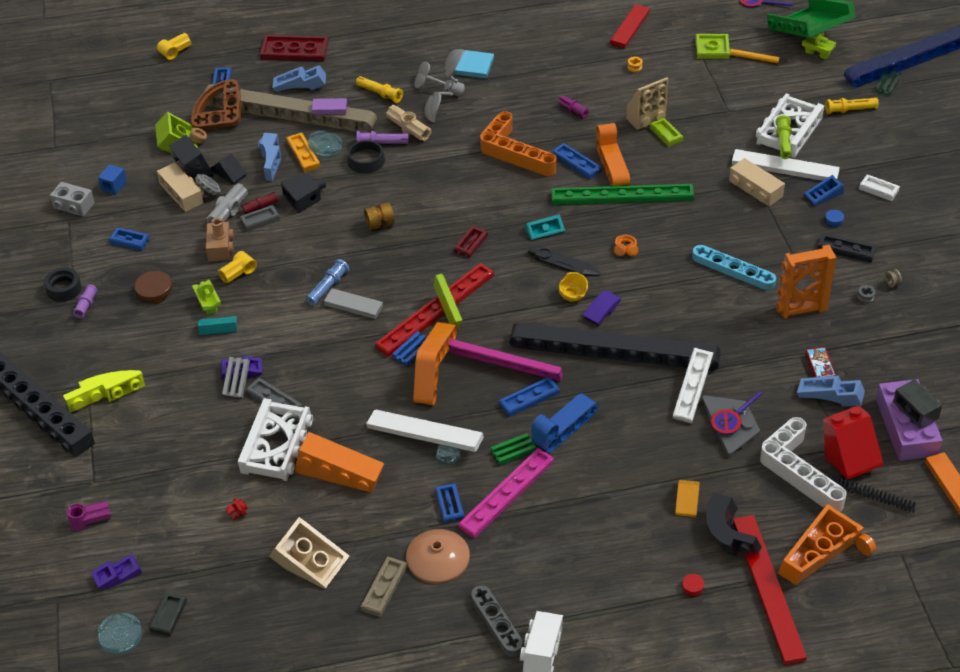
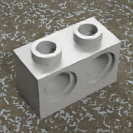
M60 182L50 194L53 208L80 216H85L95 203L92 190Z

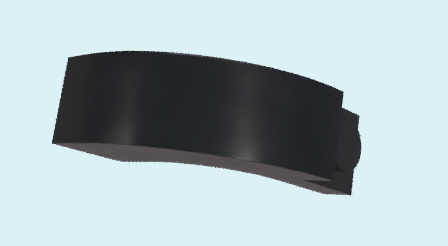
M713 492L707 506L706 520L716 542L723 550L734 556L737 555L739 550L750 554V552L759 554L762 546L756 536L731 529L732 519L738 509L733 498Z

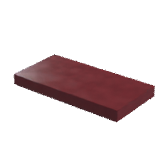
M265 35L260 52V60L325 61L329 38L323 36Z

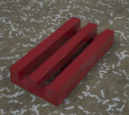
M471 226L454 247V253L460 252V255L464 256L466 254L467 258H471L488 237V232Z

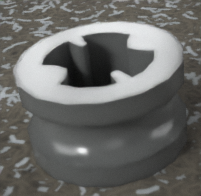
M869 285L861 286L858 290L857 299L864 304L872 303L875 298V289Z

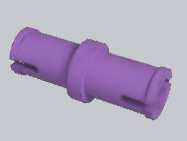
M87 285L83 294L79 296L78 304L73 310L75 317L83 318L87 309L92 306L93 298L97 293L95 286Z

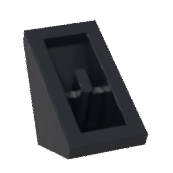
M232 153L210 167L213 173L233 185L247 176Z

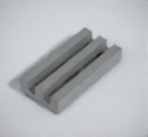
M229 357L222 392L223 396L243 398L250 363L249 359ZM234 363H236L231 391L229 392ZM243 364L238 393H235L240 366Z

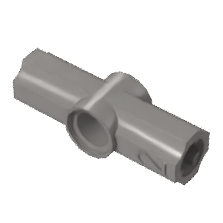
M238 183L233 186L225 197L220 196L217 199L215 209L206 218L207 223H211V220L214 218H221L225 222L230 215L235 216L238 212L239 204L248 195L247 189Z

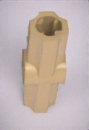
M395 105L390 106L386 112V117L399 125L404 134H412L422 141L429 139L431 129L418 121L413 112H405Z

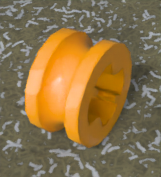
M639 57L629 58L628 70L631 72L641 71L642 59Z

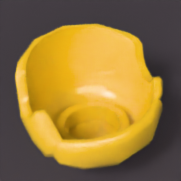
M569 272L559 283V294L569 302L580 301L587 292L588 281L580 273Z

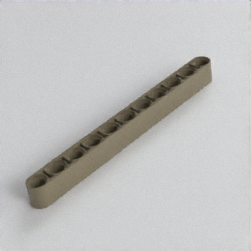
M213 84L207 85V87L205 88L204 92H205L208 88H210L211 86H213ZM240 89L241 112L356 132L360 131L361 133L371 132L377 120L376 114L372 111L347 107L346 114H312L313 101ZM224 92L212 98L206 106L224 109ZM230 100L228 105H235L237 100Z

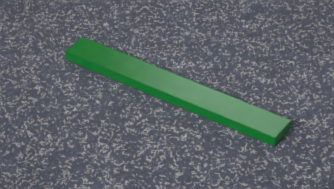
M693 184L551 188L552 205L693 201L694 191Z

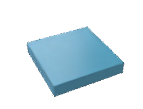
M465 50L455 69V75L487 79L494 60V54Z

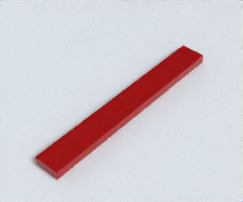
M480 263L449 286L455 304L460 303L494 277V271ZM438 296L375 343V348L387 357H390L417 331L421 333L442 317L445 312Z
M750 515L733 518L735 531L756 536L762 546L759 554L750 552V554L744 553L783 663L784 665L805 662L807 656L755 517Z

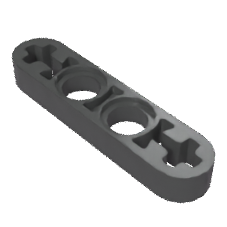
M486 586L475 587L471 594L472 603L507 656H519L523 647L522 638L490 589ZM478 595H481L482 597L485 596V604L482 598L478 597ZM494 609L498 613L495 616H488L486 611ZM504 625L508 628V630L504 633H500L496 630V628L498 626ZM508 638H510V641L513 645H517L516 648H513V646H509Z

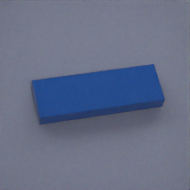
M565 143L552 151L556 159L589 180L602 171L600 165Z
M547 377L500 399L499 405L511 417L560 394V389L550 377Z

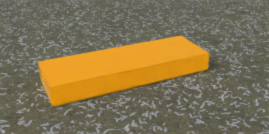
M303 133L286 137L287 143L304 173L321 168L320 162Z

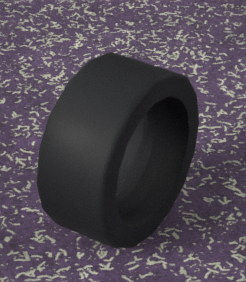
M57 268L48 273L44 279L46 293L53 301H69L74 299L81 291L79 275L72 268ZM72 281V284L68 287L53 288L58 282Z

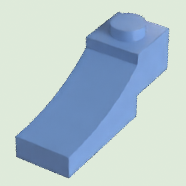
M320 65L306 71L301 66L274 77L272 88L275 92L292 88H309L314 90L325 85L326 73Z
M264 133L262 139L258 142V149L261 150L262 157L266 158L264 165L265 180L273 182L281 161L278 134Z
M839 376L801 378L797 391L799 398L829 400L840 403L842 407L861 406L865 393L861 380L841 381Z

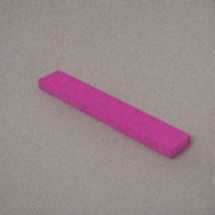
M451 339L449 343L453 354L545 378L550 377L556 381H561L563 377L562 369L558 366Z
M537 448L458 524L459 529L475 539L554 463V457Z

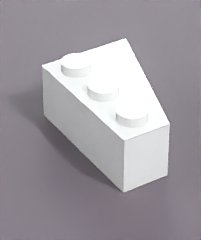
M537 611L535 619L530 620L529 633H526L524 642L526 647H522L520 661H524L523 672H553L554 666L552 665L555 656H557L561 638L563 615Z

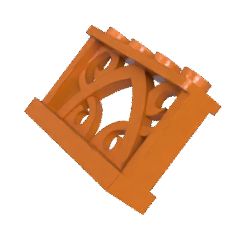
M824 245L822 249L792 255L790 253L785 254L784 261H782L783 271L782 275H780L781 285L778 289L779 299L776 302L777 311L781 313L783 319L791 315L817 310L820 313L827 312L836 263V256L830 245ZM808 274L812 279L816 280L805 291L795 287Z

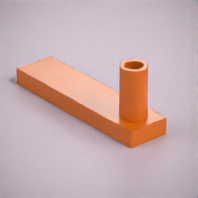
M945 452L927 457L925 464L960 515V474Z

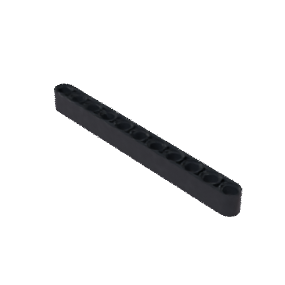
M515 323L509 339L511 346L520 349L688 368L693 350L697 348L713 353L708 371L718 369L721 355L720 348L710 344L528 323Z

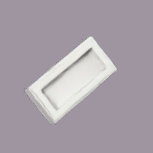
M867 174L860 183L859 189L893 201L899 192L900 186Z

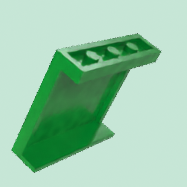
M808 0L809 7L785 17L768 13L767 24L770 30L810 38L856 17L853 2L844 0Z

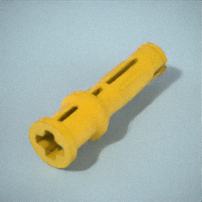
M359 76L356 80V86L377 93L383 99H391L394 103H399L403 97L402 89L392 88L389 84L382 85L362 76Z
M840 98V100L833 101L826 99L825 110L827 114H831L832 112L845 113L849 110L877 109L879 103L878 98L854 100Z

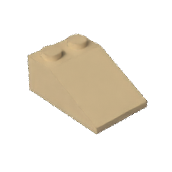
M299 517L269 557L286 570L325 589L346 562L349 555Z

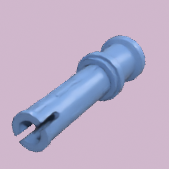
M337 259L334 263L335 265L325 272V277L306 296V301L310 305H316L333 284L338 283L340 277L349 271V266L345 261Z

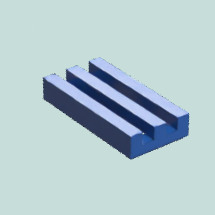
M215 68L212 84H217L219 72H221L220 82L224 81L225 72H227L226 80L231 79V68Z
M118 227L109 238L110 244L143 251V246L147 245L146 241L150 240L149 234Z
M417 331L392 353L393 358L408 367L416 359L418 349L420 348L418 346L425 341L426 336H421L420 332Z
M456 484L435 487L444 524L448 523L449 520H452V522H456V519L459 518L460 521L463 520L464 513ZM452 489L458 513H454L448 491ZM441 491L445 493L450 512L449 515L446 513Z

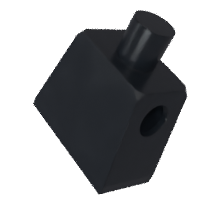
M308 174L281 181L282 194L296 212L301 213L320 201V190L326 188V184L323 178L313 181Z

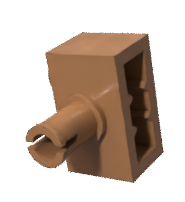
M214 218L211 220V223H207L206 251L208 261L230 260L231 253L234 252L233 241L231 242V240H234V230L230 229L229 222H223L221 218Z

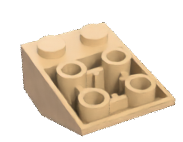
M666 77L639 88L628 103L626 119L637 130L647 127L650 123L659 119H666L668 78Z

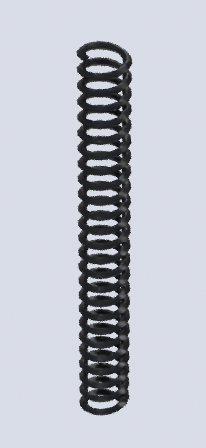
M834 474L831 477L832 481H834ZM836 476L835 483L838 482L839 476ZM843 477L838 482V485L845 490L847 489L848 492L851 490L852 493H859L860 496L863 494L864 497L867 496L868 499L871 497L872 500L876 497V501L880 499V502H883L884 500V504L888 502V505L892 503V506L896 505L897 508L900 506V509L904 508L905 511L908 509L909 512L915 513L916 501L911 506L912 500L907 505L908 499H905L903 503L904 498L902 497L899 502V496L895 500V494L891 499V493L887 497V491L882 498L883 490L878 496L879 489L876 490L874 495L875 488L870 493L871 486L868 487L866 492L867 485L862 490L863 484L858 489V482L855 487V481L850 486L851 480H848L846 485V478L842 483Z

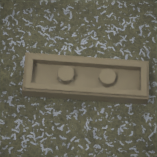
M387 556L361 605V611L378 617L382 616L407 568L406 562Z

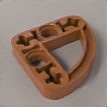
M234 79L221 81L208 88L199 97L191 117V122L195 128L209 130L232 127L240 123L241 91L238 82ZM231 86H234V87H233V94H232L231 91H230ZM224 92V110L203 112L205 106L212 98ZM230 100H237L235 105H228ZM231 111H233V113H234V115H235V117L233 118V120L230 119V118H232V112H231ZM219 116L220 121L213 123V118Z

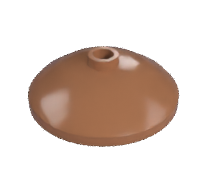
M433 529L419 534L411 541L406 552V562L410 572L419 580L430 584H443L457 579L467 569L470 560L469 547L465 540L458 534L444 529Z

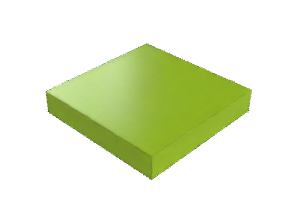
M696 34L697 59H730L728 34Z

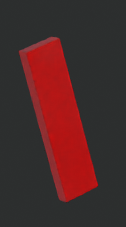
M635 4L611 38L610 44L626 48L650 13V8Z

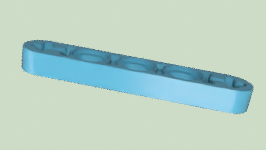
M697 245L693 248L692 258L697 263L764 290H771L776 285V276L772 272L704 245ZM713 259H720L721 262H714ZM735 265L738 269H731L730 266ZM752 272V273H754L755 275H754V276H748L746 273Z

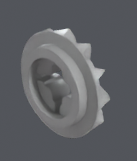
M200 174L196 176L195 181L203 190L212 195H218L221 192L219 185L210 177Z

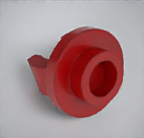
M234 498V504H230L225 508L233 520L238 519L241 514L247 515L246 510L248 506L242 499Z

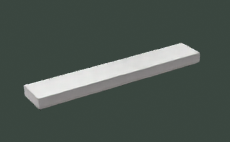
M735 149L732 159V165L746 158L765 171L820 181L825 180L831 175L837 179L840 168L790 158L782 159L778 156Z
M374 410L366 423L369 429L473 452L477 451L484 438L482 432L380 410Z

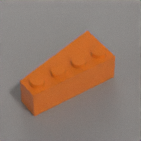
M308 432L299 449L294 472L372 493L382 473L384 463Z
M827 504L784 558L778 574L794 585H798L855 543V539L861 535L864 527Z

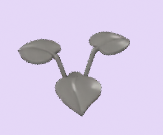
M455 49L449 53L444 68L446 76L451 80L446 82L427 75L430 70L428 62H422L419 66L414 82L416 88H422L427 78L443 84L444 89L447 91L434 92L433 96H429L424 108V114L429 121L435 122L441 95L461 96L463 94L464 84L458 82L452 76L465 52L463 49Z

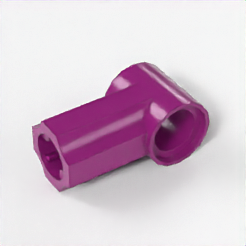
M107 501L87 506L77 503L69 506L67 509L69 524L74 531H82L90 523L111 518Z

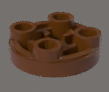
M162 271L146 272L139 276L134 284L137 298L153 301L155 304L162 303L173 288L170 276Z

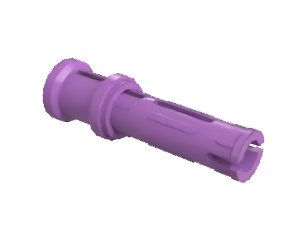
M357 131V142L370 140L378 144H408V133L376 134L374 131H371V133H360V131Z

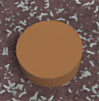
M193 128L189 137L192 141L203 144L207 139V134L200 128Z

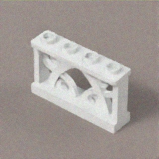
M786 93L783 98L779 99L776 108L771 110L770 116L765 118L762 127L757 129L755 135L757 137L756 144H763L780 150L775 120L780 115H787L790 119H796L795 122L800 127V129L792 128V133L796 135H790L791 157L795 158L822 120L824 105L819 103L813 105L790 97Z
M264 398L238 459L240 473L247 475L249 473L259 474L287 481L289 475H292L294 472V462L298 457L301 444L307 436L308 426L311 427L313 422L310 408L275 403L271 399ZM290 417L300 418L297 425L292 424L295 419H290L287 423L285 421ZM268 425H272V427H274L271 430L267 429ZM281 428L288 441L280 447L270 450L269 443L263 437L273 435ZM264 446L266 448V452H264L263 449L259 450V447ZM273 459L274 463L278 465V460H284L280 467L271 466L269 463ZM265 461V464L255 463Z

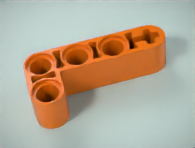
M615 123L597 125V152L610 185L629 186L630 175L617 144Z

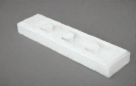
M694 348L673 413V419L692 424L713 357L712 352Z

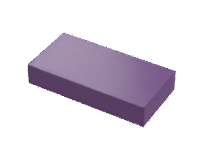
M347 98L313 99L312 114L347 113Z

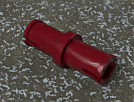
M272 192L263 197L258 196L255 200L241 206L244 213L248 214L279 201L276 193Z

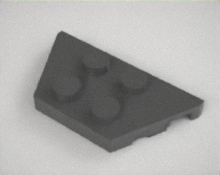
M706 395L702 396L701 400L710 421L717 411L727 409L736 412L746 403V401ZM749 406L739 414L741 427L738 431L728 435L716 432L728 458L733 457L735 451L739 448L743 449L750 441L760 436V429Z

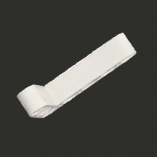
M798 417L790 419L763 442L760 456L761 463L823 508L828 504L841 512L844 509L846 499L845 489L792 453L804 440L806 422Z

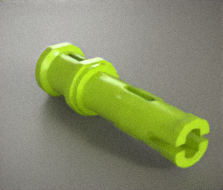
M780 115L775 120L777 126L776 134L779 137L780 156L782 159H788L792 156L790 135L792 133L790 127L791 119L787 115Z

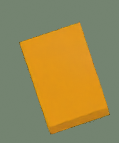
M679 480L675 515L696 517L699 482Z

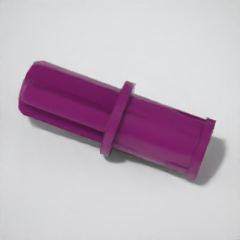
M566 96L559 97L558 103L569 109V112H574L582 118H586L589 114V108L582 106L577 100L573 101Z

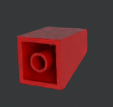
M856 406L823 419L825 459L847 480L883 466L872 419L864 409Z

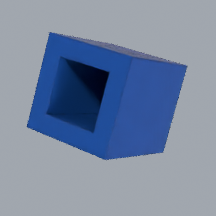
M110 164L98 177L101 190L115 195L127 182L124 169Z

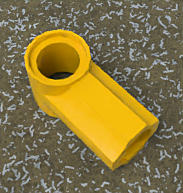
M186 33L169 41L161 40L157 45V51L168 60H172L179 51L191 45V40Z
M239 251L233 257L232 262L218 270V274L223 282L229 283L243 273H252L256 269L257 262L244 251Z

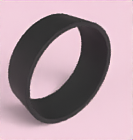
M363 140L354 143L349 148L347 163L350 169L355 172L372 173L382 168L385 163V156L380 144L370 140ZM365 149L375 150L380 153L378 158L369 162H359L351 157L355 152Z

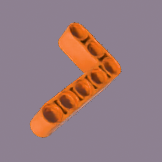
M506 111L500 112L481 133L480 148L482 153L544 176H553L556 173V156L554 154L508 138L513 130L511 113Z
M437 322L418 349L415 365L414 403L434 406L437 396L439 364L450 349L449 343L451 339L455 340L457 325Z

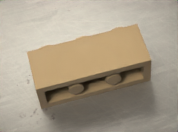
M746 158L730 168L729 181L767 206H771L783 197L785 183Z
M176 163L157 171L159 184L185 212L204 203L202 188L197 186L192 177H188L186 172H183Z

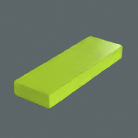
M438 274L435 277L433 286L449 324L457 325L458 331L462 318L444 276Z

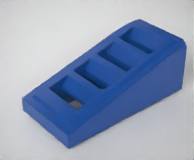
M831 175L806 191L804 196L816 206L843 194L844 186Z

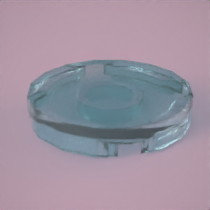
M316 131L310 135L308 147L318 155L333 156L341 151L342 140L333 132L329 134L327 131Z
M120 613L121 615L115 616L113 614L102 621L98 628V639L103 649L113 654L128 652L138 645L142 638L143 630L139 620L134 615Z

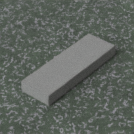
M333 288L324 300L325 306L373 319L377 318L383 308V302Z

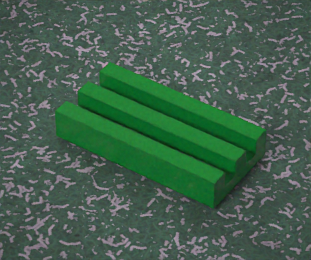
M527 433L491 447V452L500 466L529 455L536 450L535 444L533 445V441L529 439Z

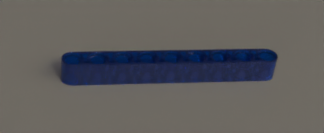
M960 26L850 66L844 72V77L854 87L858 88L960 49Z

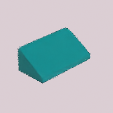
M560 214L529 222L524 226L531 241L565 232Z
M237 316L200 319L198 322L199 335L237 332Z

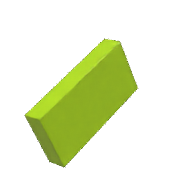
M665 118L650 123V129L668 147L683 141V136Z

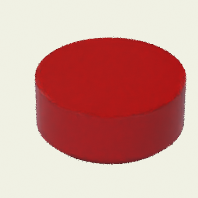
M689 574L683 579L682 589L689 596H698L704 590V580L697 574Z

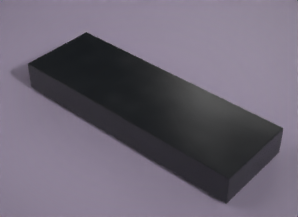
M823 233L818 244V249H822L824 245H830L836 255L871 263L877 247Z

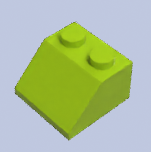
M166 112L155 124L157 147L172 153L169 145L184 135L189 137L191 130L195 127Z

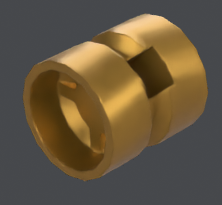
M389 202L379 204L378 208L375 206L364 208L365 220L370 231L380 228L381 225L385 227L395 224L394 213Z

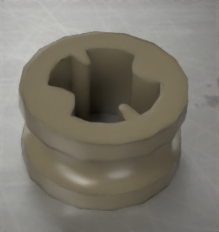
M897 269L885 273V281L892 288L902 284V276Z

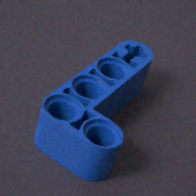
M580 393L550 419L540 414L532 423L533 443L547 453H551L595 415L599 407L598 403Z

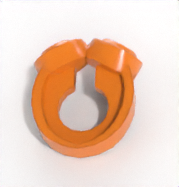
M630 235L618 236L615 240L614 253L617 256H624L625 254L629 256L637 255V240ZM622 242H629L630 244L625 246Z

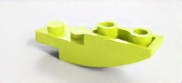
M141 371L110 372L78 382L80 388L63 395L68 411L72 413L107 397L109 402L144 387L145 383Z

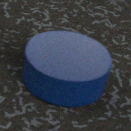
M830 210L826 213L825 222L828 225L838 227L843 224L844 214L841 211Z

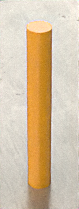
M735 49L730 50L731 56L779 64L780 57Z

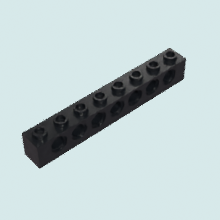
M0 352V390L8 401L12 400L19 411L23 410L32 422H37L39 428L43 432L47 431L54 442H59L66 453L70 452L73 456L78 457L95 445L92 432Z

